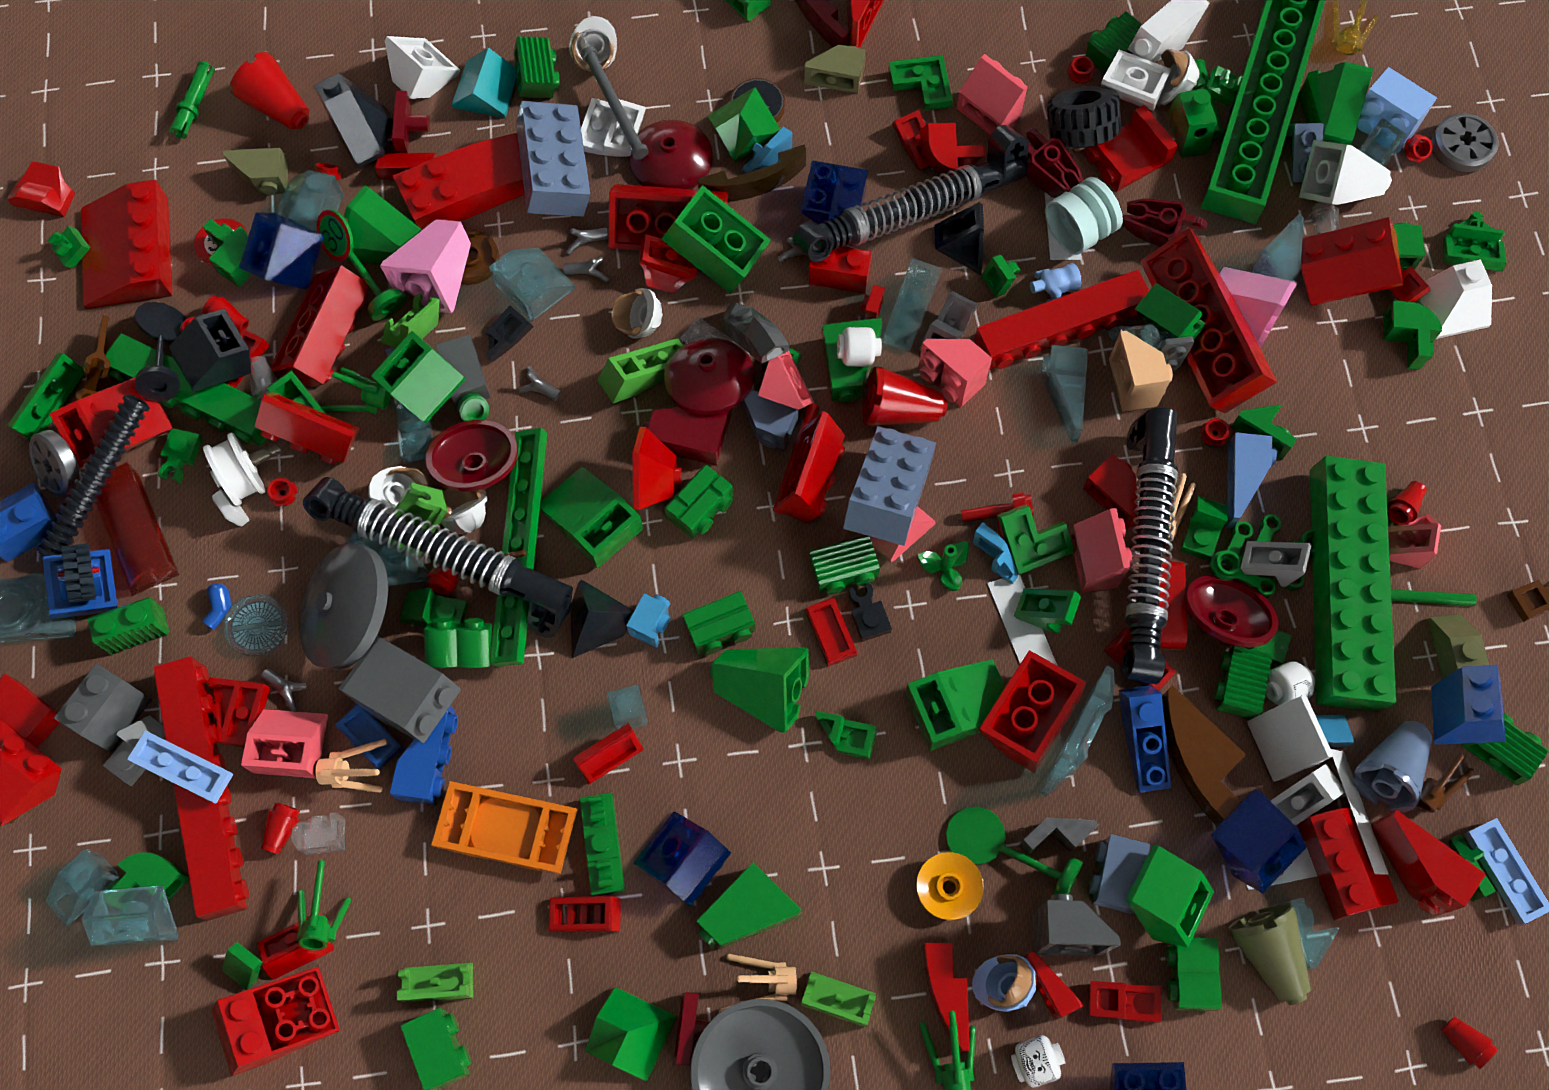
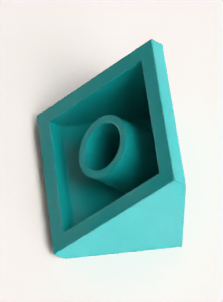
M490 48L471 57L466 61L451 105L452 108L506 118L517 85L515 66Z

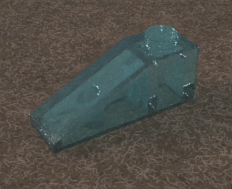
M914 258L911 259L883 336V343L910 352L943 269Z
M1052 345L1049 355L1043 356L1041 373L1046 374L1045 385L1070 441L1077 443L1083 427L1088 349Z

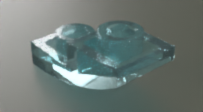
M397 404V425L401 433L402 455L405 463L426 459L427 450L433 441L430 420L424 423L403 404Z

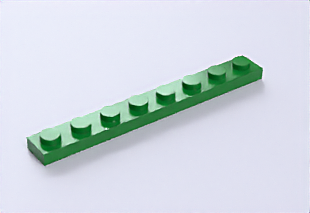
M542 428L515 432L518 457L515 466L511 470L502 548L503 554L525 550L526 556L516 559H519L523 566L532 570L534 569L548 433ZM497 594L490 664L496 667L524 664L528 627V602L512 595L504 597Z

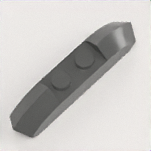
M735 302L729 304L721 320V326L725 334L760 363H764L789 351L787 340L772 321L752 307Z

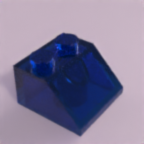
M674 811L633 864L672 895L691 906L696 898L702 894L704 888L716 872L722 868L731 852L708 830Z

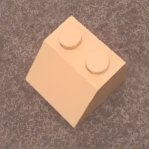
M1120 331L1109 357V362L1122 412L1157 407L1162 396L1165 395L1169 383L1172 381V368L1170 364H1166L1164 354L1128 331Z

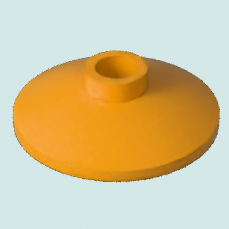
M945 852L931 857L924 863L917 877L916 889L921 904L930 914L943 920H959L970 915L978 907L983 896L984 885L979 869L970 859L958 853ZM944 883H952L955 891L952 894L945 893L943 890Z

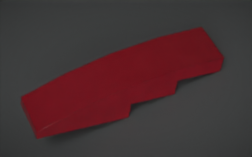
M795 0L806 19L832 47L837 45L849 46L850 31L838 22V9L828 0Z

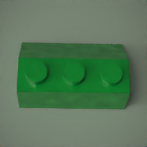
M703 185L661 239L730 294L745 278L771 241V239Z

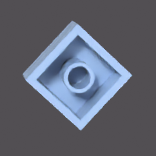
M1388 67L1366 94L1357 127L1362 132L1381 142L1385 147L1398 153L1406 141L1417 131L1437 97Z

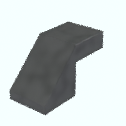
M953 291L950 292L938 319L930 324L923 342L926 339H961L978 304Z
M1047 817L1019 846L1029 855L1052 833L1071 852L1099 824L1095 820Z

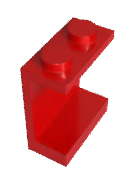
M1142 105L1135 109L1131 123L1122 127L1116 137L1099 145L1085 147L1084 152L1088 161L1095 164L1099 169L1104 181L1107 184H1111L1116 192L1171 162L1178 145L1147 107Z

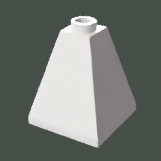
M1313 140L1299 198L1339 205L1384 195L1391 184V171L1352 145Z

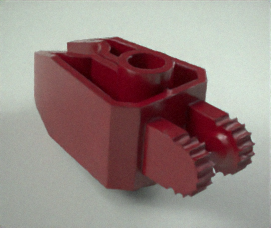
M1031 128L1026 132V137L1036 149L1035 151L1029 144L1027 178L1053 198H1057L1065 192H1070L1071 188L1083 181L1079 167L1060 139L1051 138L1048 141L1035 128Z
M1148 198L1127 202V213L1132 215H1122V225L1129 232L1159 247L1184 231L1182 230L1183 227L1203 231L1207 226L1205 219L1186 214L1185 206L1182 202ZM1195 234L1196 237L1198 238L1199 242H1201V240H1202L1201 237H1199V235Z

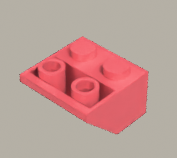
M984 54L959 91L956 109L991 135L1000 125H1007L1012 128L1020 121L1027 86L1020 78L1014 77L1005 70L998 61L992 60Z
M926 339L922 343L918 371L927 383H933L941 390L945 399L952 403L955 402L959 407H962L985 386L992 358L970 339Z
M1113 508L1074 524L1069 533L1075 550L1072 554L1081 593L1118 588L1130 566H1132V553L1129 547H1125L1123 539L1126 534L1125 523L1122 518H1118L1117 509Z
M263 709L247 733L241 766L253 774L316 778V764L321 759L328 715Z

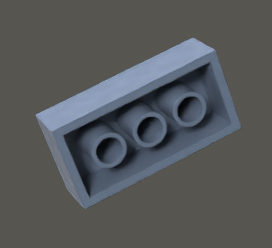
M521 101L516 128L527 213L584 217L590 198V188L578 106Z
M878 426L850 497L843 529L905 546L930 470L936 442Z

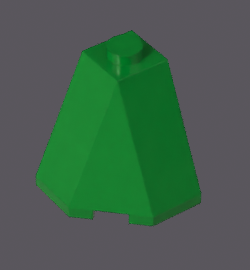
M1342 62L1335 64L1333 70L1323 73L1319 69L1308 72L1300 88L1299 97L1307 123H1323L1324 142L1351 145L1374 68Z
M366 185L347 205L344 218L348 219L347 223L353 236L352 252L361 263L381 265L385 259L422 231L421 228Z
M808 648L725 650L712 662L710 667V677L713 679V692L778 732L786 733L798 719L801 706L796 704V702L800 698L802 688H806L809 679Z

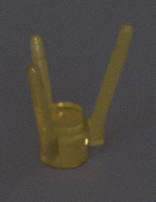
M1333 0L1334 37L1332 45L1337 46L1339 53L1355 55L1362 51L1366 39L1379 18L1378 15H1374L1363 34L1361 33L1359 27L1368 0L1361 1L1354 25L1346 26L1341 33L1338 0Z

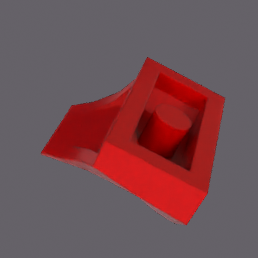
M31 161L25 174L18 179L7 200L12 206L65 217L75 193L65 183L60 167Z
M647 234L642 238L640 265L644 270L647 287L676 294L681 286L697 276L698 268L661 240V238Z

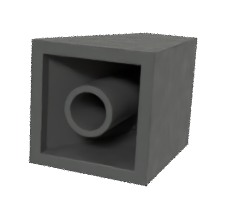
M376 636L368 651L359 659L338 688L377 720L423 744L462 690L443 673L379 636Z
M96 663L54 719L112 753L122 740L116 735L117 732L134 724L152 699Z

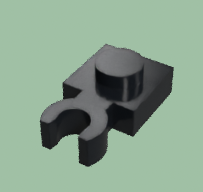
M870 583L865 584L867 595L864 597L857 596L854 588H850L849 591L851 602L859 607L853 609L851 614L862 642L891 633L892 631L882 601L872 603L873 588Z

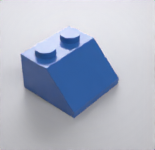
M36 482L27 485L0 501V558L6 562L42 543V537L48 535L46 530L53 527L51 525L52 520H57Z
M1498 664L1464 666L1431 686L1435 745L1506 742L1502 686Z

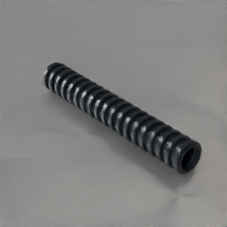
M130 394L123 395L122 399L124 402L119 403L117 406L119 411H114L113 416L115 418L108 421L109 428L103 430L105 435L99 437L98 441L100 444L94 446L95 453H90L89 458L91 460L86 461L84 464L86 469L79 472L81 477L75 479L76 486L70 488L71 495H66L65 500L67 502L62 503L60 506L62 511H57V520H52L51 525L53 527L46 530L48 535L42 537L41 541L43 544L37 546V551L42 556L62 555L61 546H68L74 543L73 536H78L79 531L77 529L83 527L84 523L82 521L87 520L89 516L87 512L93 510L92 503H97L98 498L96 496L102 494L103 490L101 487L107 485L106 478H111L112 473L110 471L116 469V461L120 462L122 459L120 454L126 452L125 445H130V436L134 437L136 434L134 429L139 428L141 425L139 420H144L145 415L143 413L150 410L145 401Z

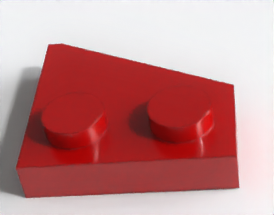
M209 677V687L213 689L215 704H212L214 717L217 719L216 733L218 742L227 746L244 748L248 731L263 709H265L271 687L262 683Z

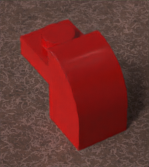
M928 123L920 129L923 157L928 165L937 172L944 174L951 170L954 172L958 165L959 167L968 164L976 165L975 162L985 157L984 145L957 146L956 123Z

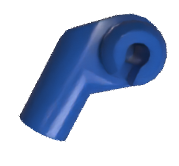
M221 583L211 584L206 592L212 609L202 619V622L213 630L217 628L232 609L229 590Z

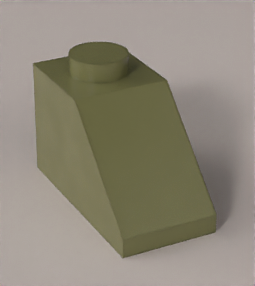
M837 45L805 63L804 84L858 94L865 67L866 49Z
M281 148L223 151V156L232 171L258 194L274 195L276 193H287L289 163Z
M1461 614L1428 618L1443 679L1464 666L1489 665L1482 635Z

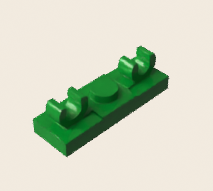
M58 352L7 426L29 441L34 434L45 431L52 422L50 413L63 406L84 375L83 367L64 353Z
M613 793L580 797L591 895L593 897L626 892Z

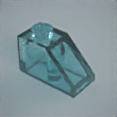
M84 849L58 872L46 902L63 923L69 926L105 894L111 883L120 876L101 854Z

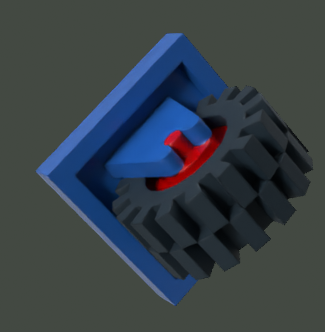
M89 543L61 546L62 555L42 557L50 619L103 613L118 608L110 549L90 551Z

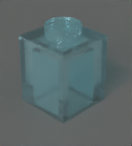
M638 684L607 693L617 730L629 723L632 729L649 724Z

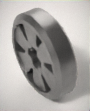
M1457 113L1446 117L1440 122L1433 133L1432 146L1436 157L1447 167L1461 172H1473L1489 164L1498 150L1499 140L1494 128L1483 118L1469 113ZM1461 139H1462V140H1466V144H1469V145H1464V141H1460V140H1461Z
M45 430L34 434L29 443V455L33 469L40 482L49 492L58 497L71 494L70 488L76 486L75 479L80 478L79 466L72 449L59 434L52 430Z

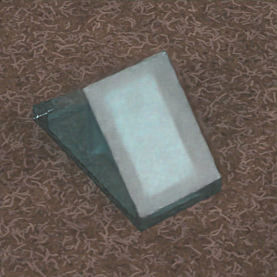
M1382 118L1358 150L1384 167L1394 156L1407 134Z

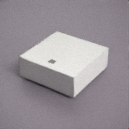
M220 489L212 495L213 501L227 520L241 527L250 521L241 506H236L226 492Z

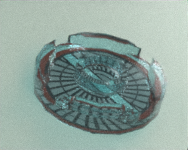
M258 594L259 596L251 597L249 595L242 597L230 607L225 615L224 634L226 640L236 651L246 656H261L272 652L281 645L287 635L289 626L287 612L276 599L268 595Z

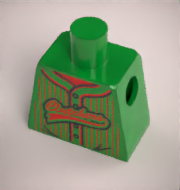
M1205 89L1179 93L1167 112L1181 158L1208 154L1217 120L1210 101V93Z

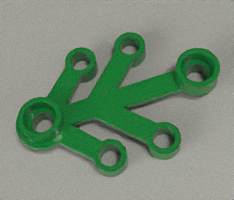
M1268 514L1261 520V531L1256 542L1271 541L1273 534L1281 527V520L1277 515ZM1240 521L1232 528V539L1227 550L1219 551L1211 558L1210 569L1213 575L1227 581L1236 578L1253 587L1265 598H1268L1276 590L1274 581L1267 577L1260 578L1257 575H1245L1241 570L1244 554L1239 555L1244 541L1248 540L1253 534V527L1246 521ZM1266 521L1273 522L1275 528H1270ZM1238 528H1243L1246 531V535L1240 534ZM1315 529L1306 531L1299 538V541L1291 543L1312 541V534L1315 532ZM1311 548L1309 556L1312 557L1316 549ZM1221 563H1226L1229 566V571L1222 568ZM1304 576L1297 579V585L1290 583L1285 588L1290 591L1299 589L1304 584ZM1260 585H1267L1269 592L1263 591Z

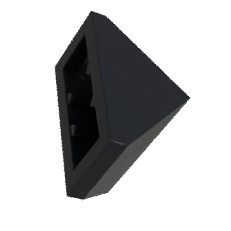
M978 202L935 224L934 231L937 251L981 275L984 217L983 204Z
M582 579L578 582L570 606L572 658L623 637L627 631L626 625L634 612L631 608Z

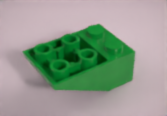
M584 467L578 469L540 502V511L597 569L643 530L640 515L618 493Z
M993 659L936 672L907 683L905 695L929 752L980 733L979 728L1005 689V685Z

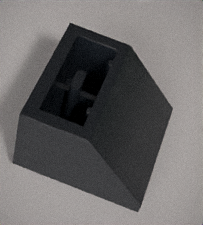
M225 308L195 317L169 346L173 358L193 392L252 373L249 348Z

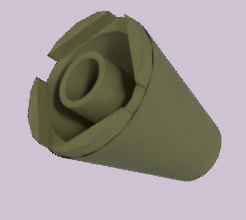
M1289 903L1272 905L1259 909L1260 914L1249 918L1247 914L1234 921L1229 926L1232 938L1276 998L1281 1002L1286 1001L1288 1005H1295L1307 999L1306 994L1311 991V985L1297 914L1293 905L1291 906Z

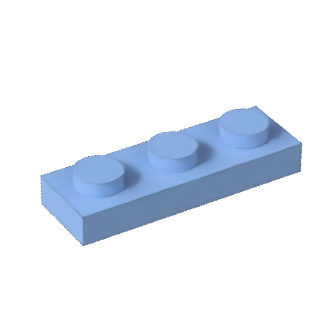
M146 730L127 759L215 804L233 776L231 772Z
M1497 818L1464 833L1473 850L1478 847L1484 852V856L1479 858L1519 926L1549 912L1548 900Z

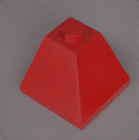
M639 427L632 452L633 509L640 510L674 497L676 486H681L682 467H677V456L649 429Z

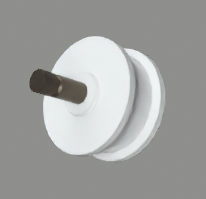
M232 432L227 434L228 440L214 447H210L208 444L203 446L205 456L212 468V471H210L212 478L219 488L222 487L236 506L242 504L241 499L257 491L260 494L266 492L256 465L283 452L277 441L268 445V448L264 447L251 455L243 448Z

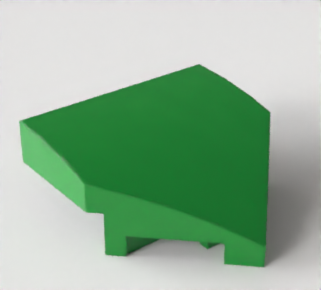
M1479 211L1473 212L1462 223H1455L1449 233L1445 235L1443 239V264L1458 265L1481 260L1486 270L1502 272L1507 264L1504 242L1501 241L1505 231L1490 227L1482 220L1484 215Z

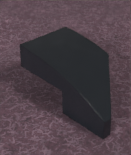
M511 305L490 327H486L489 341V351H486V357L492 362L510 350L534 327Z

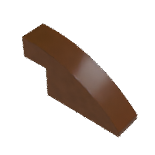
M1172 685L1162 696L1169 751L1190 795L1205 815L1220 829L1228 824L1245 806L1220 781L1246 754Z

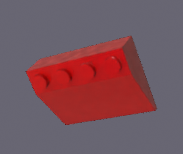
M156 179L127 183L81 207L82 237L91 248L82 258L83 307L85 309L172 296L168 197Z

